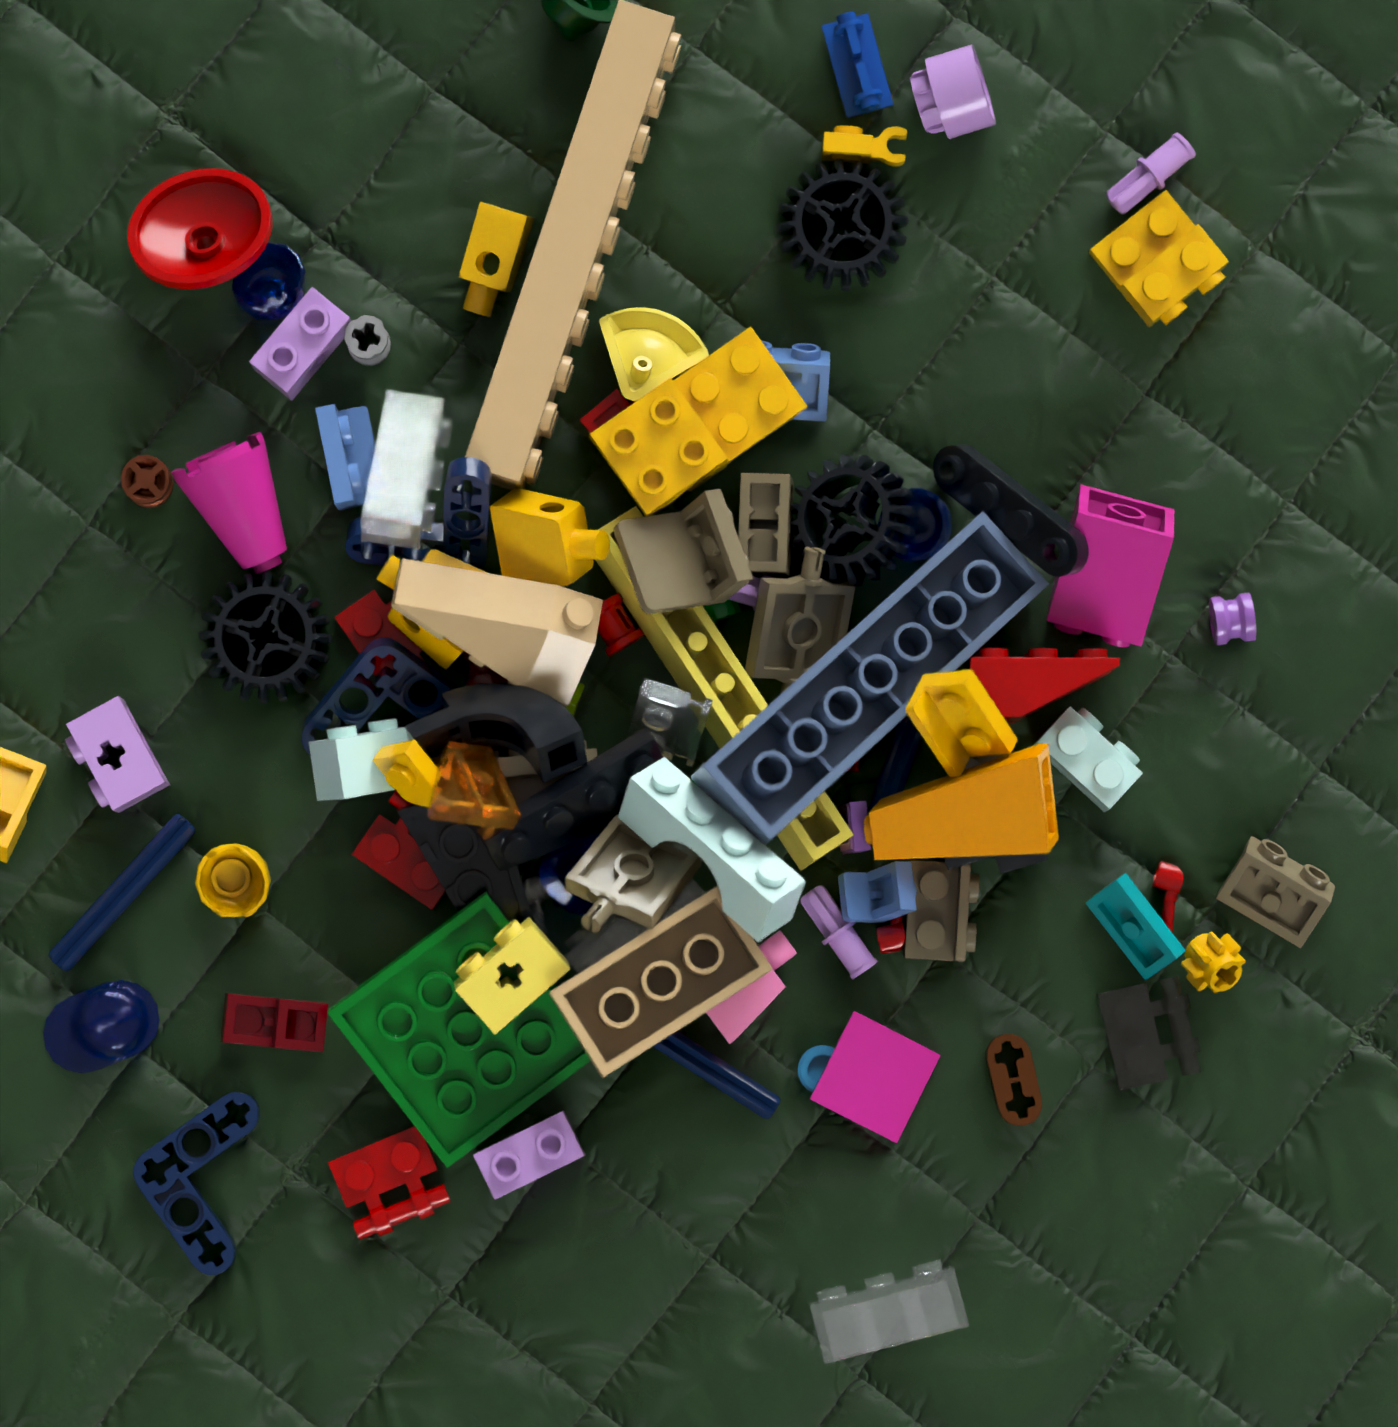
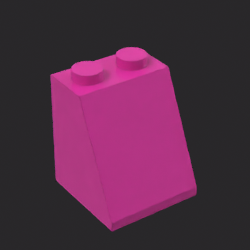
M1080 484L1070 523L1081 531L1086 538L1089 548L1088 560L1080 572L1073 575L1055 577L1046 621L1054 623L1055 628L1068 634L1080 635L1085 631L1102 636L1101 639L1104 642L1113 646L1129 647L1130 644L1142 647L1174 540V509Z

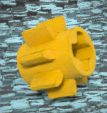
M1212 931L1195 937L1188 944L1185 951V960L1181 962V965L1188 972L1186 979L1199 992L1204 990L1206 986L1214 994L1232 988L1239 981L1242 974L1241 966L1246 962L1239 954L1241 947L1228 933L1220 939Z

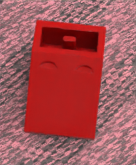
M983 648L979 649V653H976L975 657L969 658L964 665V670H973L1007 724H1014L1110 674L1120 665V658H1107V649H1079L1078 653L1073 654V658L1058 657V649L1050 648L1028 649V653L1024 654V657H1008V649Z

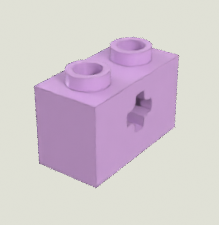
M311 287L249 362L258 374L292 401L342 342L345 329L349 322H351V319L315 288Z
M117 696L66 724L72 736L66 738L65 742L79 765L85 761L87 762L95 777L88 784L102 808L110 805L112 811L120 813L170 785L125 700ZM111 745L118 750H125V754L119 758L122 766L118 769L110 764H103V760L109 756L106 748Z
M561 1111L473 1156L494 1199H498L586 1154L565 1111Z

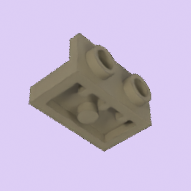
M1251 836L1245 845L1243 854L1218 891L1216 899L1297 947L1302 948L1330 905L1335 885L1330 882L1328 875L1321 869L1310 864L1303 866L1287 857V852L1277 843L1267 839L1260 841Z
M910 860L913 880L917 890L915 898L917 910L906 914L904 958L964 962L966 960V952H975L977 927L976 923L968 922L969 903L978 902L979 874L971 873V863L948 870L945 862Z

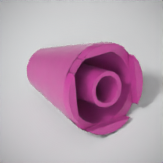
M261 432L247 436L251 445H249L248 441L239 445L233 441L185 463L189 473L181 468H176L171 472L175 482L242 569L253 567L255 574L265 572L281 564L282 560L279 555L287 550L267 448Z

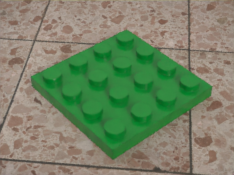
M486 891L327 1011L331 1019L447 1168L590 1062L589 1057L549 996V992L558 987L556 982L496 1034L489 1029L455 991L454 981L460 977L456 970L476 952L482 957L497 945L493 940L496 934L510 923ZM505 963L500 964L501 976L499 980L506 976L510 977L513 981L518 979L517 967L519 963L512 967L507 966Z

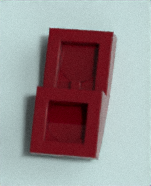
M225 993L220 1042L323 1052L328 1003Z

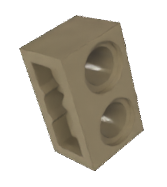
M741 473L738 538L743 552L748 557L750 571L754 577L762 578L768 575L773 578H790L791 545L789 543L792 541L790 522L793 519V513L790 512V504H793L794 481L790 474Z

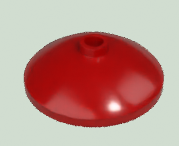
M219 168L192 170L162 182L141 200L129 222L127 233L128 246L137 267L144 275L156 283L177 289L207 288L236 277L259 258L270 239L273 216L265 193L250 178L231 170Z

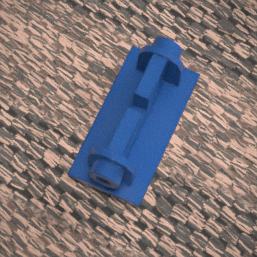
M854 11L838 15L836 22L821 25L846 118L894 106L869 14L856 16Z

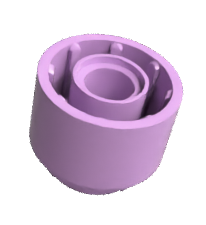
M972 44L926 58V69L913 72L910 77L916 105L926 132L935 134L945 130L948 139L996 125L986 82Z

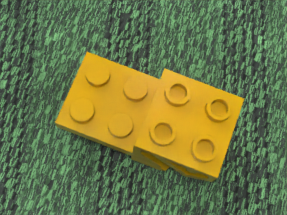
M750 326L675 380L671 377L590 433V438L644 515L648 517L673 503L687 490L692 491L726 468L727 464L806 410L808 406Z

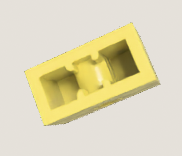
M530 917L521 924L516 919L508 923L494 937L493 940L497 943L495 947L483 957L476 952L456 970L460 977L454 981L455 991L494 1034L499 1032L570 970L568 960ZM505 963L507 966L512 967L519 963L517 967L518 979L513 981L510 977L506 976L499 980L501 976L499 965Z

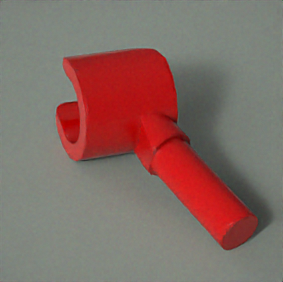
M1161 861L1157 866L1152 886L1166 891L1163 898L1162 920L1173 933L1175 902L1177 901V895L1182 887L1184 877L1178 866Z
M902 916L890 920L891 925L876 928L881 954L897 952L904 947L905 931Z

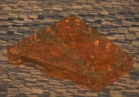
M449 741L440 756L427 813L429 819L513 830L521 814L492 747Z

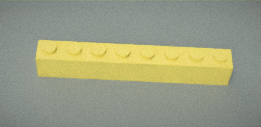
M637 506L598 529L608 533L610 549L604 560H596L615 591L620 593L623 603L721 749L758 716L768 704L703 606L655 614H647L641 609L614 534V527L621 520L643 517ZM825 791L777 834L800 871L854 835Z

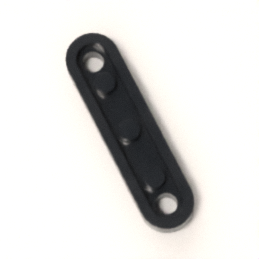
M967 444L946 446L937 453L933 463V475L938 486L976 517L983 511L1022 554L1046 573L1055 577L1076 574L1084 568L1088 560L1089 548L1086 538L1081 531L988 458ZM952 464L955 468V474L952 471ZM1055 546H1057L1059 549L1058 559L1055 556L1054 552Z

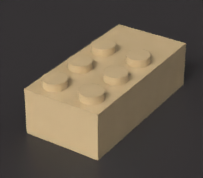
M716 886L656 924L652 929L645 931L549 992V996L595 1069L603 1078L773 969L753 937L722 911L721 894L719 887Z

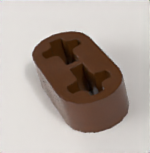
M1014 1034L999 1035L988 1044L985 1052L996 1107L1000 1116L1007 1123L1015 1126H1026L1033 1123L1039 1117L1042 1110V1097L1031 1051L1027 1042L1021 1037ZM1009 1041L1012 1049L1020 1048L1022 1052V1058L1014 1061L1017 1076L1009 1078L1005 1063H996L994 1054L1002 1051L1001 1043ZM1019 1082L1021 1094L1024 1097H1031L1033 1100V1106L1026 1108V1117L1018 1118L1016 1111H1007L1006 1102L1013 1100L1010 1083Z

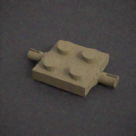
M805 547L801 575L788 579L760 578L745 671L752 678L777 679L781 681L780 695L847 635L855 586L847 581L832 583L830 580L820 578L823 558L826 552L821 548Z
M615 815L566 876L565 891L594 903L581 919L583 926L587 930H590L592 927V932L600 931L602 925L611 914L621 915L652 929L701 867L702 858L686 845L676 841H663L652 848L622 822L618 815Z

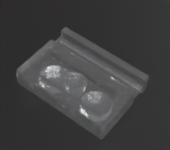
M644 678L627 738L646 727L655 738L663 757L672 760L673 755L687 759L686 765L693 767L713 700L706 698L704 703L690 699L692 694L690 692Z

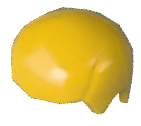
M236 843L220 845L209 850L199 862L195 878V886L201 902L220 917L247 918L253 915L266 901L271 883L267 863L260 854L248 846Z

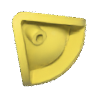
M635 307L622 309L599 319L621 393L626 399L632 401L639 400L670 377L675 380L709 356L707 348L694 330L677 317L664 311Z

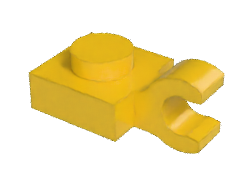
M835 126L834 132H824L822 160L835 161L836 159H842L843 162L854 163L855 161H861L864 164H870V161H877L894 167L904 165L905 155L891 153L887 148V143L892 139L906 140L907 130L902 127L893 126L885 129L880 136L873 138V135L863 134V129L860 127Z

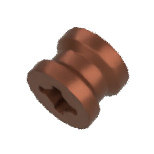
M150 455L137 456L129 460L123 468L121 475L122 488L126 495L137 505L146 508L158 507L171 496L174 487L173 476L168 467L157 457Z

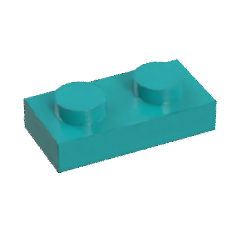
M1126 872L1085 902L1145 981L1186 951Z

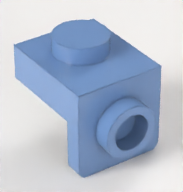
M894 861L870 872H844L838 876L842 918L845 922L885 923L917 910L915 899L917 890L913 880L911 862Z

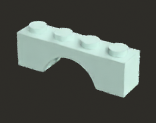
M665 757L630 777L618 818L652 848L663 841H676L696 852L707 864L716 879L722 899V911L750 936L759 942L792 920L806 881Z

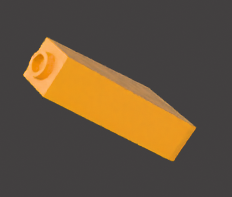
M1037 744L965 769L960 777H949L948 775L881 798L871 809L869 815H866L864 821L865 840L867 844L873 845L874 860L1049 853L1059 839L1049 744Z

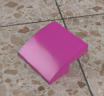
M853 1011L810 1100L897 1143L941 1055Z

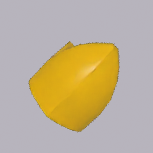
M415 739L381 747L372 760L384 774L388 784L404 800L425 807H430L439 796L449 779L451 770V758L435 765Z

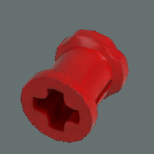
M620 593L609 597L602 603L598 633L607 646L605 652L608 657L617 654L645 636L641 628L636 629L621 605L623 598Z

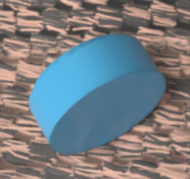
M826 1045L814 1046L801 1056L797 1067L798 1077L802 1085L810 1092L814 1091L835 1048Z

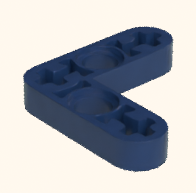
M461 457L453 460L449 464L446 474L443 523L361 516L349 524L345 543L346 553L357 562L384 566L392 554L400 560L421 561L432 549L482 569L486 563L489 545V506L492 477L490 468L485 462L472 457ZM464 480L472 481V492H463ZM468 511L476 514L479 518L463 520L458 518L455 513ZM461 539L470 540L469 551L462 550ZM390 540L395 541V544H389ZM417 540L426 543L429 547L414 549L407 546L405 542Z
M383 637L375 639L363 649L307 716L302 728L301 741L303 747L310 755L309 742L315 741L316 731L314 728L316 727L322 731L326 729L333 720V711L340 718L333 728L356 725L358 732L387 696L421 719L441 708L443 704L442 693L460 687L398 641ZM391 654L394 656V669L392 670L386 666L381 669L375 676V685L380 687L376 689L374 684L368 679L375 670L376 658L374 656L377 655L384 658ZM419 680L430 681L436 686L437 694L431 701L419 702L414 700L409 693L411 685ZM351 687L359 688L367 694L368 701L360 709H349L341 703L340 695L342 692Z
M232 1092L214 1102L144 1152L136 1160L133 1168V1177L137 1186L194 1267L207 1275H217L231 1267L236 1258V1245L189 1176L257 1127L260 1120V1107L251 1095L244 1092ZM231 1101L238 1106L246 1103L250 1108V1111L245 1115L248 1122L247 1125L241 1127L238 1123L230 1124L222 1130L229 1136V1139L221 1143L217 1130L205 1119L213 1113L217 1123L229 1115L230 1111L227 1105ZM194 1128L204 1130L211 1139L210 1149L202 1157L189 1155L183 1146L185 1135ZM173 1142L177 1156L188 1164L189 1167L181 1172L179 1164L176 1163L164 1172L167 1181L163 1185L157 1180L148 1182L144 1176L149 1171V1166L146 1162L152 1158L154 1162L160 1163L172 1156L165 1147ZM187 1197L197 1204L199 1215L192 1225L181 1226L173 1220L171 1208L177 1199ZM207 1219L213 1226L212 1230L204 1232L209 1241L213 1244L221 1241L226 1247L221 1253L224 1262L219 1266L215 1261L205 1263L202 1260L201 1255L204 1254L206 1249L199 1238H196L192 1244H189L185 1238V1235L199 1230Z

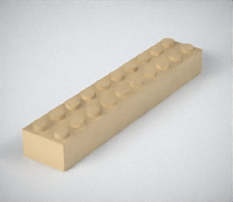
M619 0L465 456L485 462L491 470V484L509 490L514 488L525 489L526 483L535 485L544 459V457H541L542 451L538 450L542 437L550 439L559 415V411H557L558 404L554 403L557 391L566 393L574 370V365H572L573 358L569 357L573 345L581 347L590 322V319H587L589 311H586L585 307L588 299L597 301L601 291L605 273H603L604 265L600 264L603 253L612 256L620 233V228L618 227L620 219L616 218L618 208L627 210L636 184L634 182L635 172L631 170L634 162L643 164L651 136H649L651 127L647 126L649 116L658 119L666 95L664 90L666 80H663L662 77L664 71L673 73L681 50V45H679L681 34L675 33V17L624 0Z

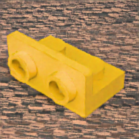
M972 669L923 674L906 706V713L949 777H960L970 757L1011 754L1018 740Z

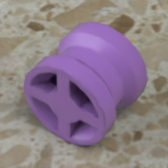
M1250 593L1238 594L1233 600H1224L1220 596L1209 598L1210 626L1216 646L1225 645L1230 639L1240 638L1244 642L1256 640V619Z

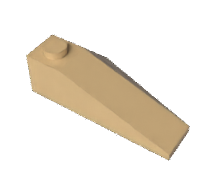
M402 559L399 562L391 607L438 639H448L470 654L469 660L481 668L484 665L488 666L507 679V683L541 691L557 700L564 707H567L594 649L603 599L558 585Z

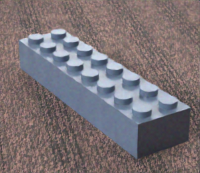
M982 511L691 776L692 780L764 845L767 844L907 715L906 706L923 674L955 671L1047 587L1049 583Z

